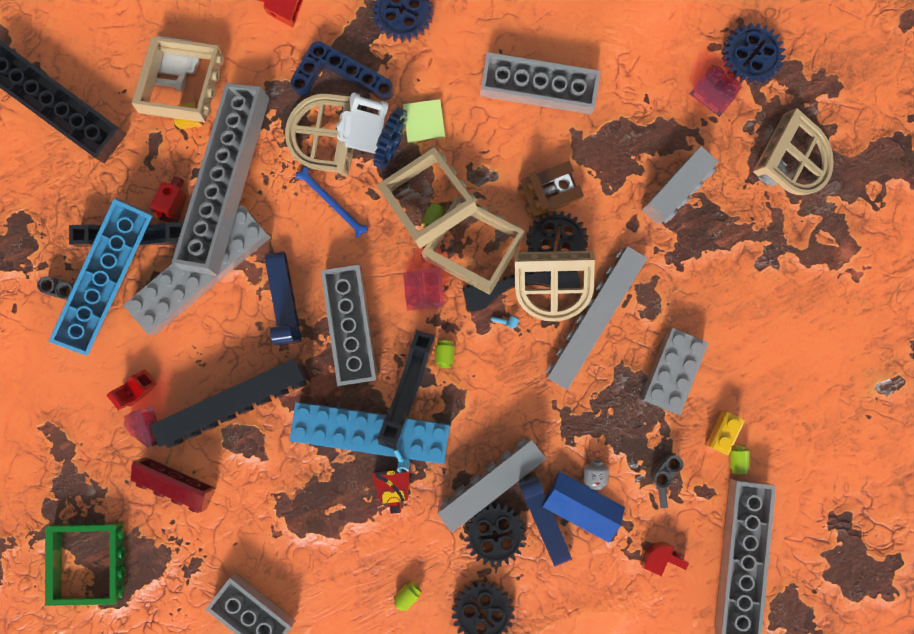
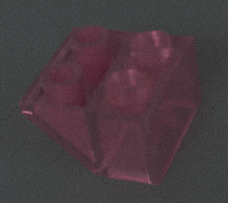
M712 64L689 94L720 117L742 87L736 79L724 74L725 72L722 68Z
M441 267L403 273L407 311L445 308Z

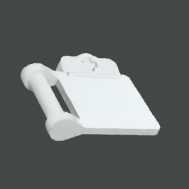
M157 36V37H160V38L175 39V40H182V41H190V40H184V39H177V38ZM164 53L158 73L179 77L177 81L156 78L155 85L184 91L186 75L196 73L197 67L201 63L200 58Z
M353 92L350 97V111L342 112L340 120L336 125L338 140L345 142L346 147L376 154V144L384 126L388 102H377L360 97V94ZM360 104L378 109V115L358 110L357 107Z

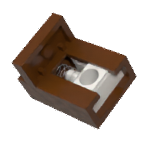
M570 161L540 173L533 171L528 173L527 178L519 181L518 193L521 198L524 197L526 201L524 205L525 210L533 219L546 214V212L549 213L579 201L584 197L580 185L576 186L572 177L574 170ZM565 181L568 184V188L561 189L558 183ZM553 193H554V194L557 193V195H554V196H552V197H549V198L546 197V195L549 196V195H551V194H553Z

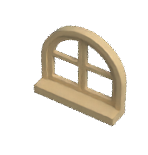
M317 94L304 99L293 109L286 123L285 139L290 153L298 162L308 168L337 172L342 176H349L354 149L346 147L345 142L337 141L334 162L317 160L315 157L319 136L337 138L338 130L321 128L325 105L343 107V112L350 111V96ZM359 104L357 109L361 110L362 105ZM320 106L316 128L298 125L300 119L308 110ZM296 133L314 135L310 157L306 156L299 148Z
M795 108L783 114L753 172L757 176L767 174L782 188L792 194L809 195L821 190L830 180L834 162L832 148L823 131L798 108ZM799 126L812 137L804 154L790 143ZM816 143L822 157L821 169L808 159ZM786 150L800 162L791 179L777 168ZM804 166L817 176V179L811 184L803 185L796 183Z
M593 251L515 252V291L521 307L531 316L544 321H562L582 312L589 304L594 290L595 258ZM551 271V288L525 289V272ZM558 271H584L583 288H558ZM581 293L574 304L558 310V294ZM527 294H551V310L536 306L528 298Z

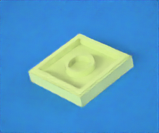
M440 99L403 104V109L407 111L408 115L405 123L408 143L445 138Z

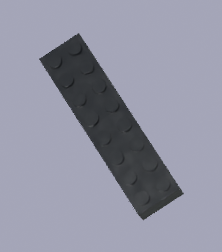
M0 40V88L91 156L105 164L127 133Z
M294 358L149 426L159 447H174L185 442L183 438L185 440L194 438L202 434L201 430L204 432L220 426L218 422L224 423L237 418V413L241 415L254 410V405H257V407L265 405L272 401V397L280 398L289 394V389L291 388L297 390L306 386V381L310 380V377L302 359Z

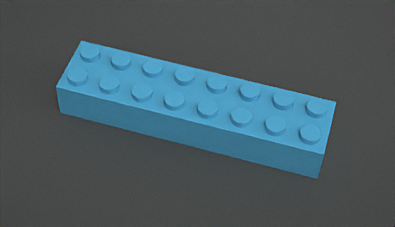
M117 197L113 198L48 342L88 356L152 218L151 212Z
M295 402L289 441L396 457L393 449L378 445L377 438L387 414ZM409 418L398 447L401 456L406 459L444 464L450 424Z

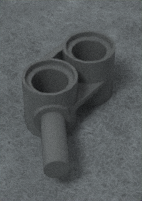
M44 276L38 280L37 288L44 294L67 300L69 295H66V289L69 287L71 292L75 282L69 283L57 278ZM49 282H52V287L49 290L48 284Z
M674 454L665 455L650 475L651 482L659 492L660 508H668L666 489L670 486L675 474L683 469V460ZM675 458L676 466L670 468L669 461ZM659 474H664L665 476L662 483H657V476Z

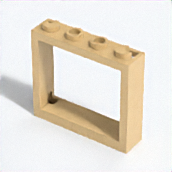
M151 37L132 100V105L137 112L206 122L207 115L211 111V100L215 97V85L220 79L219 70L221 65L224 64V55L219 46ZM164 53L210 59L197 109L149 102Z
M435 147L377 185L419 248H422L478 211L475 204L477 199L474 194L466 191L467 186L462 178L457 179V172L453 166L446 164V157L442 152L438 153ZM437 162L465 202L418 232L391 192Z
M456 196L446 214L465 202L464 198ZM476 206L478 211L471 216L515 238L490 281L435 252L447 231L429 242L424 248L422 256L424 260L490 295L522 242L524 230L518 227L516 223L511 224L507 222L501 215H493L485 207Z

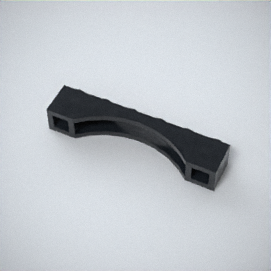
M184 222L148 225L139 246L177 245ZM69 225V244L77 247H91L101 225Z
M541 271L535 274L533 272H525V285H539L551 288V271ZM558 271V288L581 287L577 271ZM515 276L503 277L502 281L497 282L490 295L470 284L466 285V289H463L467 313L486 309L500 294L515 288Z
M416 330L398 389L377 438L378 445L398 450L435 344L434 335Z

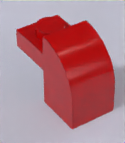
M144 369L132 375L124 385L110 391L106 396L119 411L126 406L130 407L140 401L157 383Z
M658 542L648 547L640 565L644 569L662 577L668 562L684 570L687 569L689 562L684 559L685 555L673 551L674 547L671 544Z

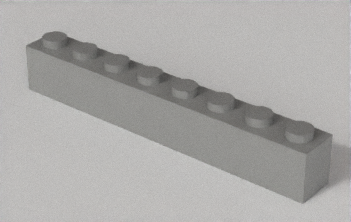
M629 246L624 248V250H619L615 256V259H617L615 265L609 266L605 273L607 278L604 282L600 281L595 289L598 293L594 299L591 298L586 306L588 309L585 314H580L576 320V329L568 333L565 339L568 342L565 347L561 346L555 356L558 358L555 363H550L546 370L548 374L546 378L565 390H568L647 260V257Z

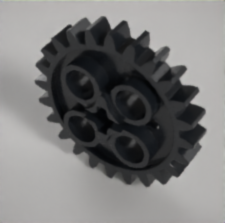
M553 211V216H550L546 212V218L539 216V222L533 220V226H529V232L526 233L528 252H553L558 226H561L557 251H561L563 248L569 251H586L585 248H588L587 241L589 237L586 234L587 228H582L583 222L577 223V216L571 219V213L564 216L563 211H561L560 215ZM546 229H552L553 231H552V232H547V231H545V230H546ZM565 232H571L572 234H571V235H566V234H564V233H565ZM546 245H547V246H549L550 248H549V249H543L542 246H546Z
M497 502L496 507H493L492 503H490L489 508H483L481 512L479 511L476 516L471 518L472 522H466L469 529H464V533L469 536L464 537V541L470 542L466 545V548L473 549L470 552L471 556L477 554V562L482 558L483 565L490 561L491 567L494 566L495 562H498L499 567H501L502 561H505L507 565L509 564L508 558L515 561V553L521 555L519 547L525 548V544L521 540H527V537L522 535V533L527 530L524 527H520L524 524V521H518L519 513L513 515L514 508L508 511L507 504L500 508L499 502ZM500 519L509 521L508 525L504 528L499 527L498 522ZM487 522L490 526L487 530L482 531L479 529V524ZM494 530H497L498 538L493 537ZM509 530L512 531L511 534H506V533H504V532H507V531H509ZM479 535H490L483 538H478ZM505 538L512 541L508 547L501 545L502 540ZM486 541L493 544L489 550L482 548V544Z
M478 579V585L471 581L470 588L466 585L463 586L464 593L458 591L460 598H454V602L457 605L452 606V610L456 611L452 614V618L457 619L453 625L460 626L457 629L458 633L463 631L464 634L509 633L506 626H513L509 619H515L514 614L510 613L515 608L514 606H509L513 600L512 598L506 599L509 592L502 593V585L496 588L495 581L492 585H489L488 579H486L485 584H482L481 580ZM486 594L490 596V600L482 602L480 597ZM472 598H475L480 608L483 611H486L487 617L490 619L492 623H494V626H491L489 624L486 616L483 613L480 614V609L476 605V603L472 601ZM471 606L475 611L472 614H467L464 609ZM495 610L502 612V615L498 618L493 617L491 614ZM483 622L486 624V627L480 630L476 628V625Z

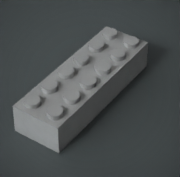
M487 52L480 96L592 115L595 109L601 71Z
M360 265L321 270L337 386L378 380L362 267Z
M525 437L521 438L515 443L517 447L511 451L507 449L500 455L501 459L496 463L494 461L490 462L485 467V472L481 475L479 473L475 474L469 479L470 483L467 486L461 485L454 491V496L450 499L447 496L439 503L437 514L451 533L546 460L545 456L529 437L527 439Z

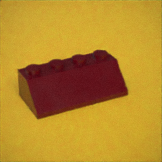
M148 457L135 460L131 465L130 481L135 482L137 487L153 490V494L159 497L166 496L171 499L172 503L177 505L184 504L189 507L190 511L195 513L207 510L216 490L211 485Z

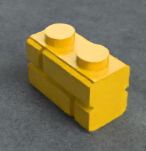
M721 411L705 445L722 454L729 455L732 449L731 446L734 445L745 420L729 412Z

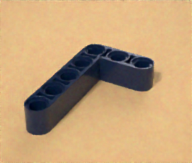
M320 41L311 44L290 81L295 93L299 96H305L312 89L323 68H326L381 100H390L394 95L393 85L389 79ZM319 50L324 51L320 56L315 55ZM335 59L340 60L339 64L333 65L331 63ZM309 66H314L311 72H307L306 69ZM355 68L357 70L354 74H348L349 69ZM366 78H373L371 83H364ZM305 82L302 88H296L298 83ZM384 86L390 88L386 93L380 91Z
M281 251L265 254V264L277 324L276 327L270 328L272 343L278 346L300 343L302 341L286 253Z
M533 471L520 479L518 484L553 565L556 567L572 560V557L553 513L542 507L546 498L545 492L538 476Z

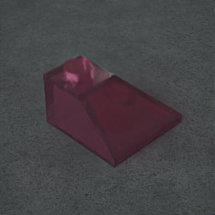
M152 407L137 409L124 416V426L130 435L148 448L158 445L149 426L157 422Z

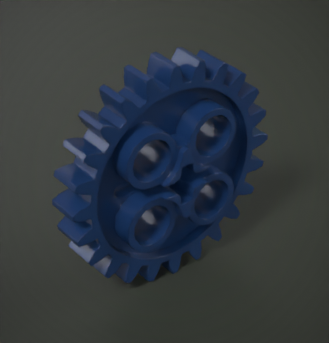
M393 0L373 1L376 7L372 8V12L375 14L373 19L377 22L376 28H381L380 33H386L387 39L393 36L394 42L400 38L401 43H403L404 39L407 38L410 43L413 36L418 40V33L423 36L425 35L423 28L429 30L428 23H432V17L430 16L434 14L431 9L433 8V3L429 2L430 0H401L398 3L392 2ZM413 3L419 4L417 8L410 7ZM391 15L396 17L392 21L387 20V17ZM407 21L414 22L411 26L405 25Z
M750 23L747 28L745 25H742L740 30L736 28L733 34L731 33L728 36L729 40L725 41L724 45L726 47L722 50L725 53L722 60H727L724 67H730L727 73L733 72V79L740 77L739 83L746 80L747 85H749L753 81L756 86L760 81L764 84L767 79L771 80L779 72V69L783 66V63L780 61L785 59V56L781 54L785 49L780 48L784 43L783 41L777 42V38L780 35H772L774 29L768 32L767 25L761 29L760 23L755 28ZM749 39H752L755 44L750 43ZM760 42H764L763 46L758 50V52L754 55V57L750 60L746 67H743L744 62L749 58V56L757 48ZM763 50L768 51L770 56H767ZM737 53L742 54V55H743V59H742V58H739V57L737 56ZM752 64L756 65L758 70L753 69Z
M398 107L388 118L376 144V154L373 158L374 166L384 169L389 161L392 160L396 148L399 147L404 135L403 129L405 128L408 116L406 110Z

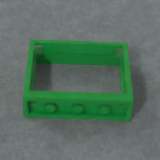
M123 522L53 523L45 526V606L116 605L123 600V592L125 591L123 586V578L125 576V567L123 566V558L125 556ZM110 531V596L61 597L62 532Z

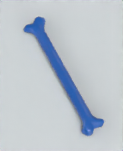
M304 167L302 171L296 172L295 176L297 179L304 180L354 228L356 238H359L362 233L368 232L367 225L359 224L309 175L308 167Z

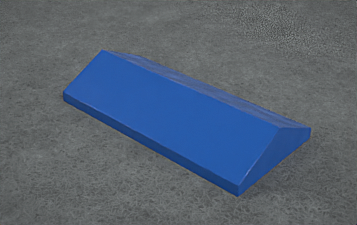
M558 471L542 505L543 508L608 543L621 527L625 507Z

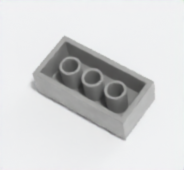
M702 146L699 147L645 205L642 211L657 225L662 222L666 224L677 214L678 211L675 209L684 206L691 198L690 196L716 171L714 166L719 161Z
M667 329L640 400L671 413L681 415L709 343L677 329Z
M234 573L205 609L235 634H287L296 622L294 618L237 573Z

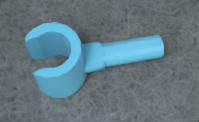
M494 316L491 318V321L502 323L512 329L516 328L519 320L513 316H510L508 321Z
M393 449L398 460L397 471L401 473L403 468L408 472L410 460L403 458L399 450Z

